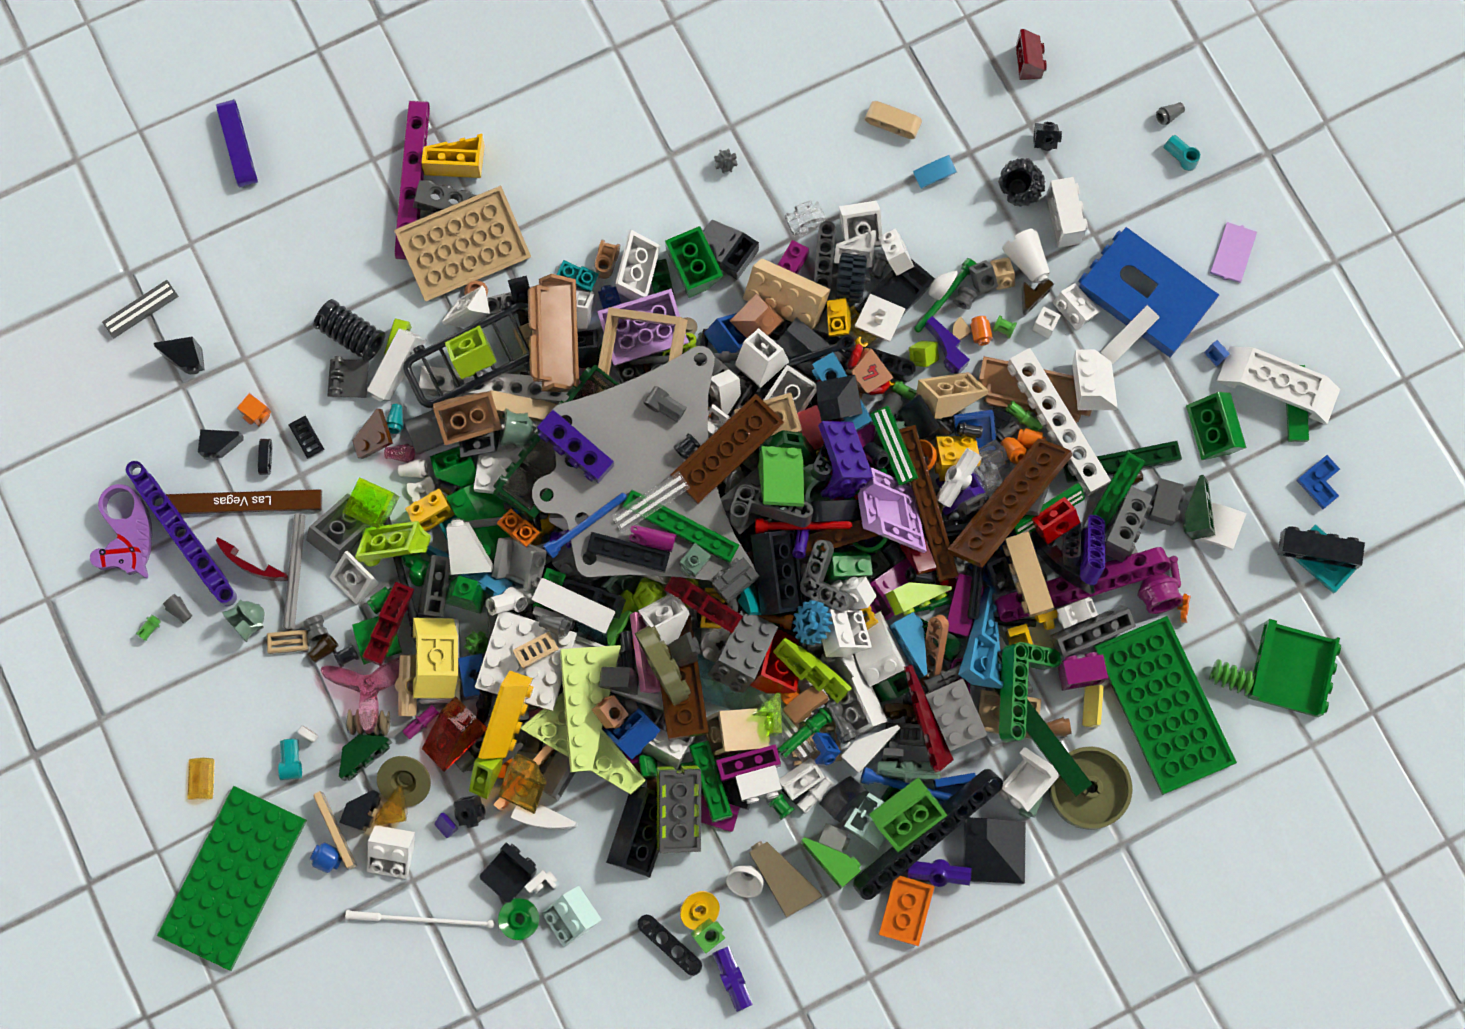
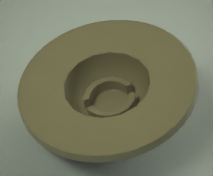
M396 756L386 760L381 765L377 773V786L381 794L389 802L398 806L409 807L421 803L427 797L431 788V779L425 766L418 760L408 756Z

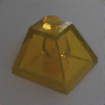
M517 753L507 768L498 797L535 814L546 785V781L537 763Z

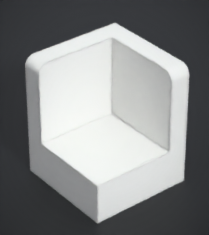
M1043 307L1032 331L1050 338L1061 315Z

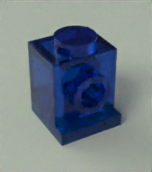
M605 285L601 287V291H598L602 309L622 304L616 286Z

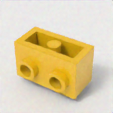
M440 489L430 492L427 496L405 508L411 521H419L425 531L455 515L447 498Z

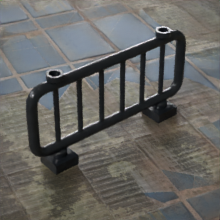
M506 302L500 306L502 311L427 348L424 345L415 347L413 349L414 354L406 359L403 369L418 402L426 408H433L434 403L455 398L526 362L528 363L524 366L530 375L529 347L513 316V313L519 310H525L528 314V303L519 302L512 305L511 302ZM507 316L510 317L527 351L526 354L514 360L495 322ZM492 324L510 362L498 368H495L493 364L491 366L492 371L480 377L475 373L473 375L474 380L460 386L444 353L445 342L479 325L483 329ZM438 350L457 388L445 394L442 393L425 358ZM422 359L439 394V397L433 400L425 398L411 369L412 364Z

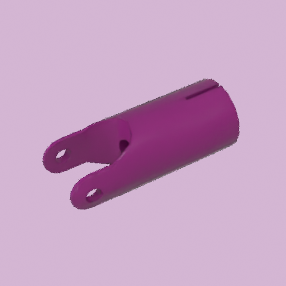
M636 525L631 526L630 531L633 533L629 535L631 542L669 552L673 551L676 534Z

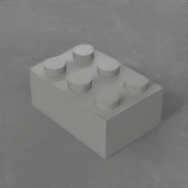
M963 678L925 694L950 751L987 736Z

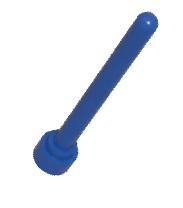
M625 493L619 494L557 541H548L543 545L544 549L553 559L559 554L562 546L625 501L627 495Z
M866 767L862 771L860 783L867 785L870 783L874 784L875 782L901 790L910 784L877 775L876 772H873V769ZM928 788L932 795L939 800L947 801L953 796L952 794Z

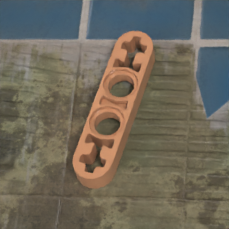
M943 615L934 616L928 622L925 639L927 675L920 679L924 686V680L939 675L942 669L949 628L948 620ZM933 638L938 641V647L933 644ZM930 655L934 657L935 665L931 663Z

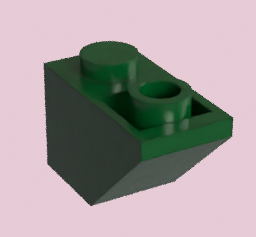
M905 670L872 686L880 702L898 698L909 692Z

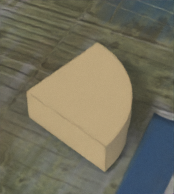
M959 317L954 323L952 334L959 340H962L970 335L972 331L963 318Z

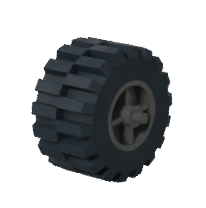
M841 254L838 273L836 275L832 274V278H835L837 281L836 299L846 298L847 302L861 303L864 284L870 282L871 279L865 276L867 265L865 255Z

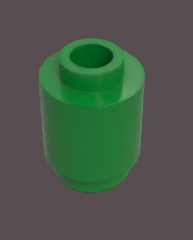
M386 586L370 596V600L367 601L375 614L381 612L392 590L391 587L389 589Z

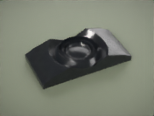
M912 259L913 268L899 275H896L892 269L870 293L905 308L903 316L923 296L935 279ZM869 295L856 308L858 313L861 314Z

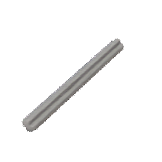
M301 513L295 514L293 521L283 627L288 630L295 628L306 518Z

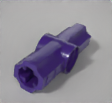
M937 859L933 863L917 861L908 869V878L929 880L932 885L937 887H943L947 883L970 886L972 868L951 866L943 859Z
M729 946L712 953L720 970V977L724 987L729 992L736 1011L738 1012L752 1006L753 1003L745 987V980L739 966L737 967Z

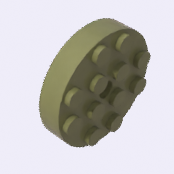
M649 625L636 632L635 636L648 659V663L672 704L676 706L688 699V695L691 694L685 680H680L682 678L679 667L674 658L671 659L669 649L664 640L660 642L661 638L656 627H650Z
M1081 747L1069 752L1095 786V792L1086 793V789L1075 797L1059 776L1049 788V797L1055 811L1067 823L1086 830L1104 828L1116 822L1128 809L1133 792L1131 776L1125 764L1112 752L1099 747Z

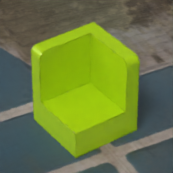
M921 340L910 346V361L919 367H928L939 361L938 342Z

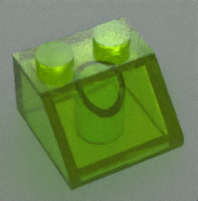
M359 477L342 513L379 529L392 514L400 496Z

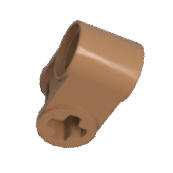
M601 240L595 261V270L599 274V278L607 279L612 275L620 253V244L613 245L605 243V240ZM603 265L608 266L605 270L600 269Z

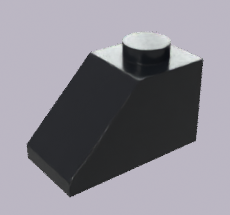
M200 429L198 453L206 460L223 458L244 440V436L239 431Z

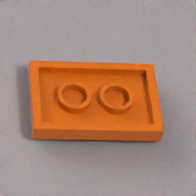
M903 876L895 879L892 882L878 935L919 946L935 886Z

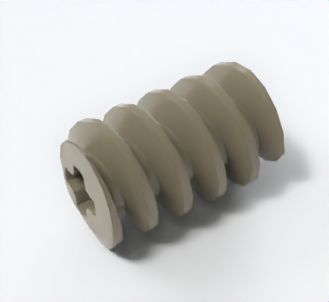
M349 709L346 721L347 730L351 735H355L357 731L360 735H363L364 732L367 735H371L374 732L378 736L382 732L386 736L390 729V712L388 711L387 716H385L383 710H381L379 716H377L375 710L372 711L371 715H368L367 710H364L363 715H360V711L357 709L355 715H352V711Z

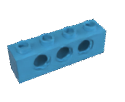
M833 352L812 364L815 368L812 372L817 380H827V375L830 372H835L836 378L847 376ZM861 401L863 414L843 417L844 420L841 422H853L856 431H859L873 423V420Z

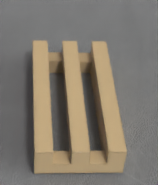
M308 630L267 633L268 654L308 651ZM303 635L302 639L272 641V638ZM303 643V646L272 648V646Z

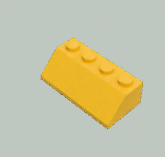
M513 671L508 672L500 686L478 758H506L509 751L513 752L517 742L514 739L515 733L519 734L522 726L520 717L521 715L525 716L528 704H525L527 698L531 697L534 689L531 686L533 678Z

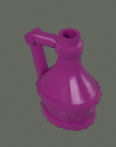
M1177 556L1168 557L1171 564L1172 577L1162 573L1149 577L1141 583L1137 596L1146 604V610L1150 614L1167 612L1183 602V596L1179 593L1178 589L1181 587Z

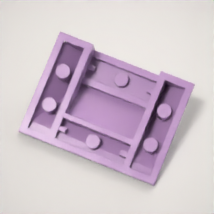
M870 468L874 478L867 483V486L861 488L858 494L863 528L925 553L926 545L912 485L907 483L899 486L896 478Z

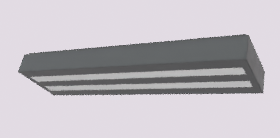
M165 280L102 321V323L114 339L179 296L169 281Z

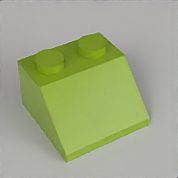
M480 325L445 342L451 362L461 379L471 377L476 372L489 368L497 362Z

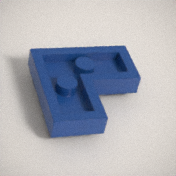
M1328 455L1323 457L1296 480L1322 509H1325L1339 497L1335 490L1326 482L1340 470Z

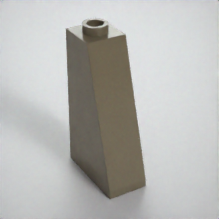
M760 841L751 846L752 851L749 854L786 918L822 897V894L768 842L763 844Z

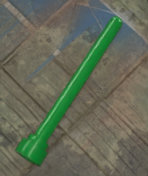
M967 258L962 263V271L957 275L945 295L940 300H937L914 328L915 332L919 333L923 330L927 320L938 312L966 276L970 275L969 267L977 264L975 261Z

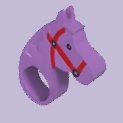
M122 484L112 485L102 492L98 507L101 515L117 533V538L111 541L105 549L98 548L93 550L90 554V562L100 570L119 568L126 571L129 575L139 573L143 577L148 578L146 564L152 547V522L149 510L142 498L133 489ZM128 492L134 498L132 515L127 519H113L108 514V501L116 493Z

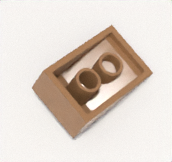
M491 391L451 398L433 404L434 413L445 446L502 429Z

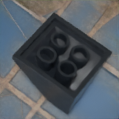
M969 817L964 821L963 867L972 868L971 881L1025 884L1026 822Z

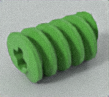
M1217 659L1212 667L1209 680L1214 678V685L1221 681L1222 688L1228 683L1230 691L1236 686L1237 693L1244 689L1245 696H1247L1252 689L1255 675L1253 676L1250 670L1245 673L1244 668H1240L1237 671L1236 665H1232L1229 669L1228 662L1222 665V661Z

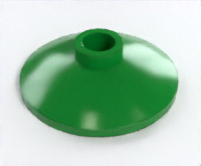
M516 898L510 903L506 902L498 915V924L503 934L508 938L524 940L533 935L537 930L539 912L536 906L529 900ZM521 915L523 917L522 923L516 922L517 916Z

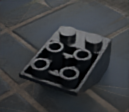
M711 220L703 231L720 269L738 280L758 253L759 242L744 232L715 220Z

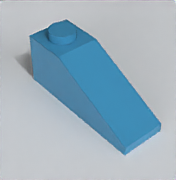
M913 612L894 622L889 627L909 664L913 666L918 679H921L927 675L924 629L922 627V620Z

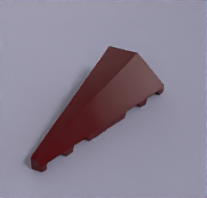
M912 665L904 667L916 721L922 729L930 766L935 773L940 772L954 759Z

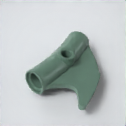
M904 760L901 763L879 761L877 774L896 780H903V782H913L918 777L920 780L940 779L941 771L935 773L930 766V762L917 763L913 760Z

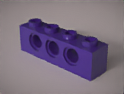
M552 410L537 426L539 438L545 443L549 441L554 445L553 449L560 456L564 454L568 457V462L577 469L579 467L584 471L583 475L589 481L599 483L614 467V461L556 411ZM557 431H562L565 434L561 439H556L553 435ZM577 444L580 449L577 452H571L569 446ZM587 457H592L595 459V463L586 465L584 460Z

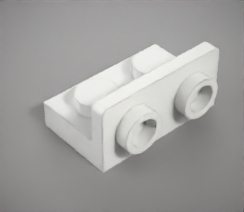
M1076 283L1061 291L1053 301L1055 307L1076 330H1079L1087 321L1097 316L1100 312Z

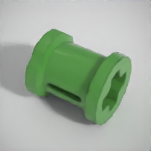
M999 315L992 331H999L1010 339L1017 323H1011L1002 319V316Z

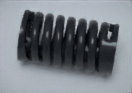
M334 299L328 300L320 308L314 319L313 327L315 329H320L321 333L326 334L327 337L332 338L333 341L338 342L339 345L344 346L358 357H362L364 361L371 360L380 350L385 340V332L376 330L374 325H370L368 321H364L356 313L347 310L345 306H340L339 302Z

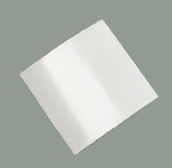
M1211 502L1215 536L1197 540L1210 545L1216 544L1232 551L1247 513Z

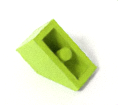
M477 758L474 761L469 792L487 799L501 771L503 758Z

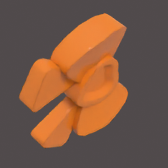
M1183 594V607H1177V610H1181L1180 619L1182 623H1188L1187 615L1191 595Z

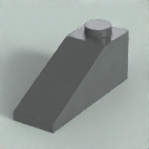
M431 555L420 594L418 614L443 617L450 572L449 557Z

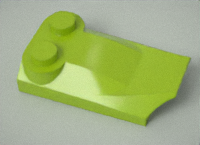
M419 521L366 528L355 558L358 562H364L366 566H376L383 558L427 552L431 535L422 528Z

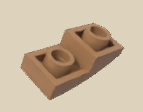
M812 685L793 699L783 709V712L794 725H797L810 717L813 710L828 702V696L823 690L819 692Z

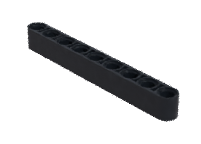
M783 319L784 322L780 325L783 330L781 332L774 331L769 338L778 341L792 322ZM812 329L829 344H836L841 339L837 336L829 337L828 333ZM848 343L845 347L848 348L852 344ZM872 348L882 363L890 362L893 367L887 368L893 379L903 382H909L913 379L916 366L912 361ZM838 351L849 360L850 356L846 352ZM908 368L911 370V373L904 374L901 369Z
M991 769L981 771L941 805L948 816L901 851L897 852L892 846L854 879V889L864 900L873 899L994 797L1003 787L1002 779Z

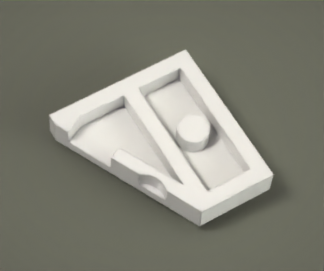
M876 230L837 243L834 263L839 264L842 253L866 256V267H872Z

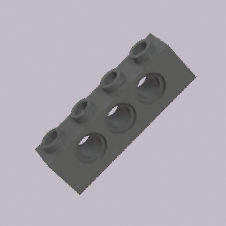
M419 180L413 208L436 213L452 206L453 204L450 203V199H455L460 203L476 195L468 190L459 191L449 185L440 186L430 180ZM436 194L440 199L434 200L430 195Z
M1133 486L1130 487L1106 538V555L1122 563L1126 556L1130 557L1135 549V546L1132 544L1138 541L1141 534L1138 530L1139 528L1142 529L1145 525L1147 518L1144 516H1148L1153 506L1150 504L1152 495Z
M1120 605L1050 635L1054 649L1062 657H1066L1136 627L1130 608Z

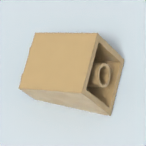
M764 708L719 711L707 717L709 734H706L707 741L709 740L714 758L742 754L769 746L770 737L767 733V716L764 713Z

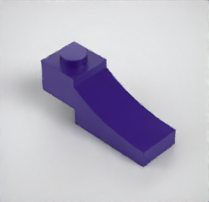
M931 316L927 320L925 328L930 331L942 348L945 356L943 362L945 368L950 373H961L967 367L970 360L958 349L961 341Z

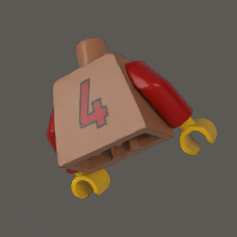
M861 337L855 339L856 347L851 352L846 374L847 376L856 375L858 390L861 393L869 395L883 394L890 386L895 385V381L890 382L893 376L872 348H865L868 343L864 342L862 344L860 341Z

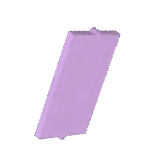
M1227 222L1210 273L1223 277L1224 280L1229 279L1241 283L1257 232L1244 228L1243 225L1238 226Z

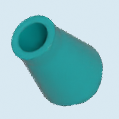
M400 404L391 405L386 419L391 434H399L403 429V406Z

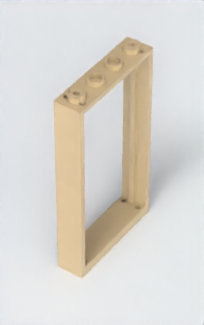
M608 308L598 367L609 375L619 319L675 326L669 361L682 355L688 320L677 316ZM597 372V376L608 382L607 379ZM595 381L593 394L606 390L604 386Z

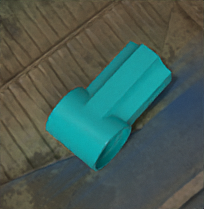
M1172 135L1163 146L1166 151L1180 162L1184 170L1191 171L1196 168L1201 155L1198 149L1189 147L1176 135ZM1187 157L1193 158L1194 161L1188 160Z
M281 740V762L278 765L280 780L301 779L302 764L299 761V740Z

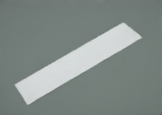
M1147 305L1100 353L1114 364L1160 317Z

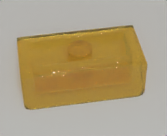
M213 758L189 759L188 800L213 799L215 762Z

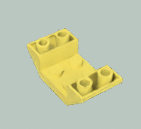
M413 618V638H416V676L413 678V698L453 699L458 678V634L454 619Z

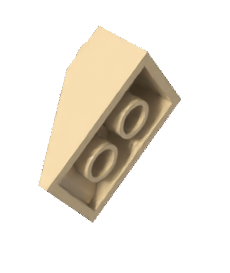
M969 372L920 379L918 380L916 396L921 395L935 419H942L943 417L953 416L988 394L989 390Z

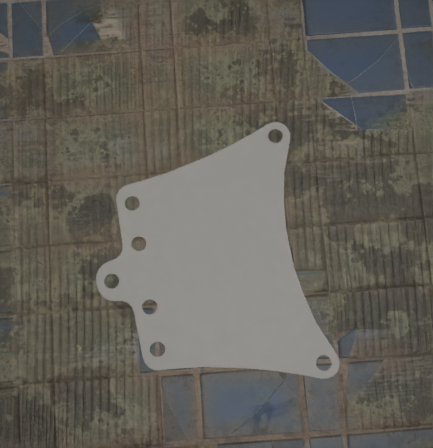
M704 346L694 347L666 364L635 379L590 396L556 405L552 410L556 411L560 416H570L572 418V426L614 461V467L599 483L596 481L591 482L583 475L584 471L582 469L567 466L565 463L566 456L564 454L560 456L555 451V470L551 474L539 478L534 483L532 498L536 507L544 513H558L566 519L570 531L578 525L575 521L578 513L584 512L591 516L619 494L625 493L628 497L631 490L649 497L673 481L670 474L685 461L675 451L674 446L679 445L688 433L699 442L700 446L708 440V393L714 367L713 352ZM698 353H703L707 356V363L703 366H698L694 363V356ZM654 386L662 388L671 398L687 407L678 423L661 412L649 409L644 404ZM557 431L553 436L556 439H561L565 434L562 431ZM577 444L569 446L571 452H577L580 449ZM695 448V449L688 455V457L691 456L698 448ZM587 457L584 463L592 465L595 463V459ZM675 483L652 500H659L679 485ZM717 487L699 505L683 489L660 503L739 544L740 546L732 561L736 558L740 560L744 557L755 570L751 560L732 530ZM549 488L553 491L554 496L551 501L545 502L540 498L542 489ZM625 501L571 540L576 567L586 577L651 575L714 581L712 578L720 571L726 572L730 564L710 554V560L696 577L692 575L688 577L680 570L682 567L679 564L693 544L677 536L673 551L670 552L665 573L596 555L597 560L594 564H585L583 562V555L587 550L591 532L631 542L629 535L633 534L630 528L634 525L668 532L640 517L621 528L620 525L635 515L630 513L617 522L616 518L627 511L622 508Z

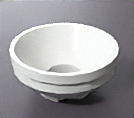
M750 865L734 867L726 878L729 889L735 894L746 898L758 896L762 892L764 885L760 873ZM743 872L749 873L753 875V877H747L743 874Z

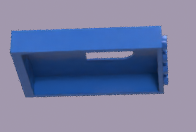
M1125 227L1122 232L1119 230L1112 239L1114 242L1111 246L1106 245L1101 252L1103 256L1100 260L1096 258L1089 267L1091 271L1081 276L1078 281L1080 283L1079 288L1089 299L1126 326L1148 305L1160 318L1141 337L1171 358L1214 304L1219 294L1129 228ZM1123 267H1135L1157 283L1158 286L1146 298L1121 279L1120 271Z

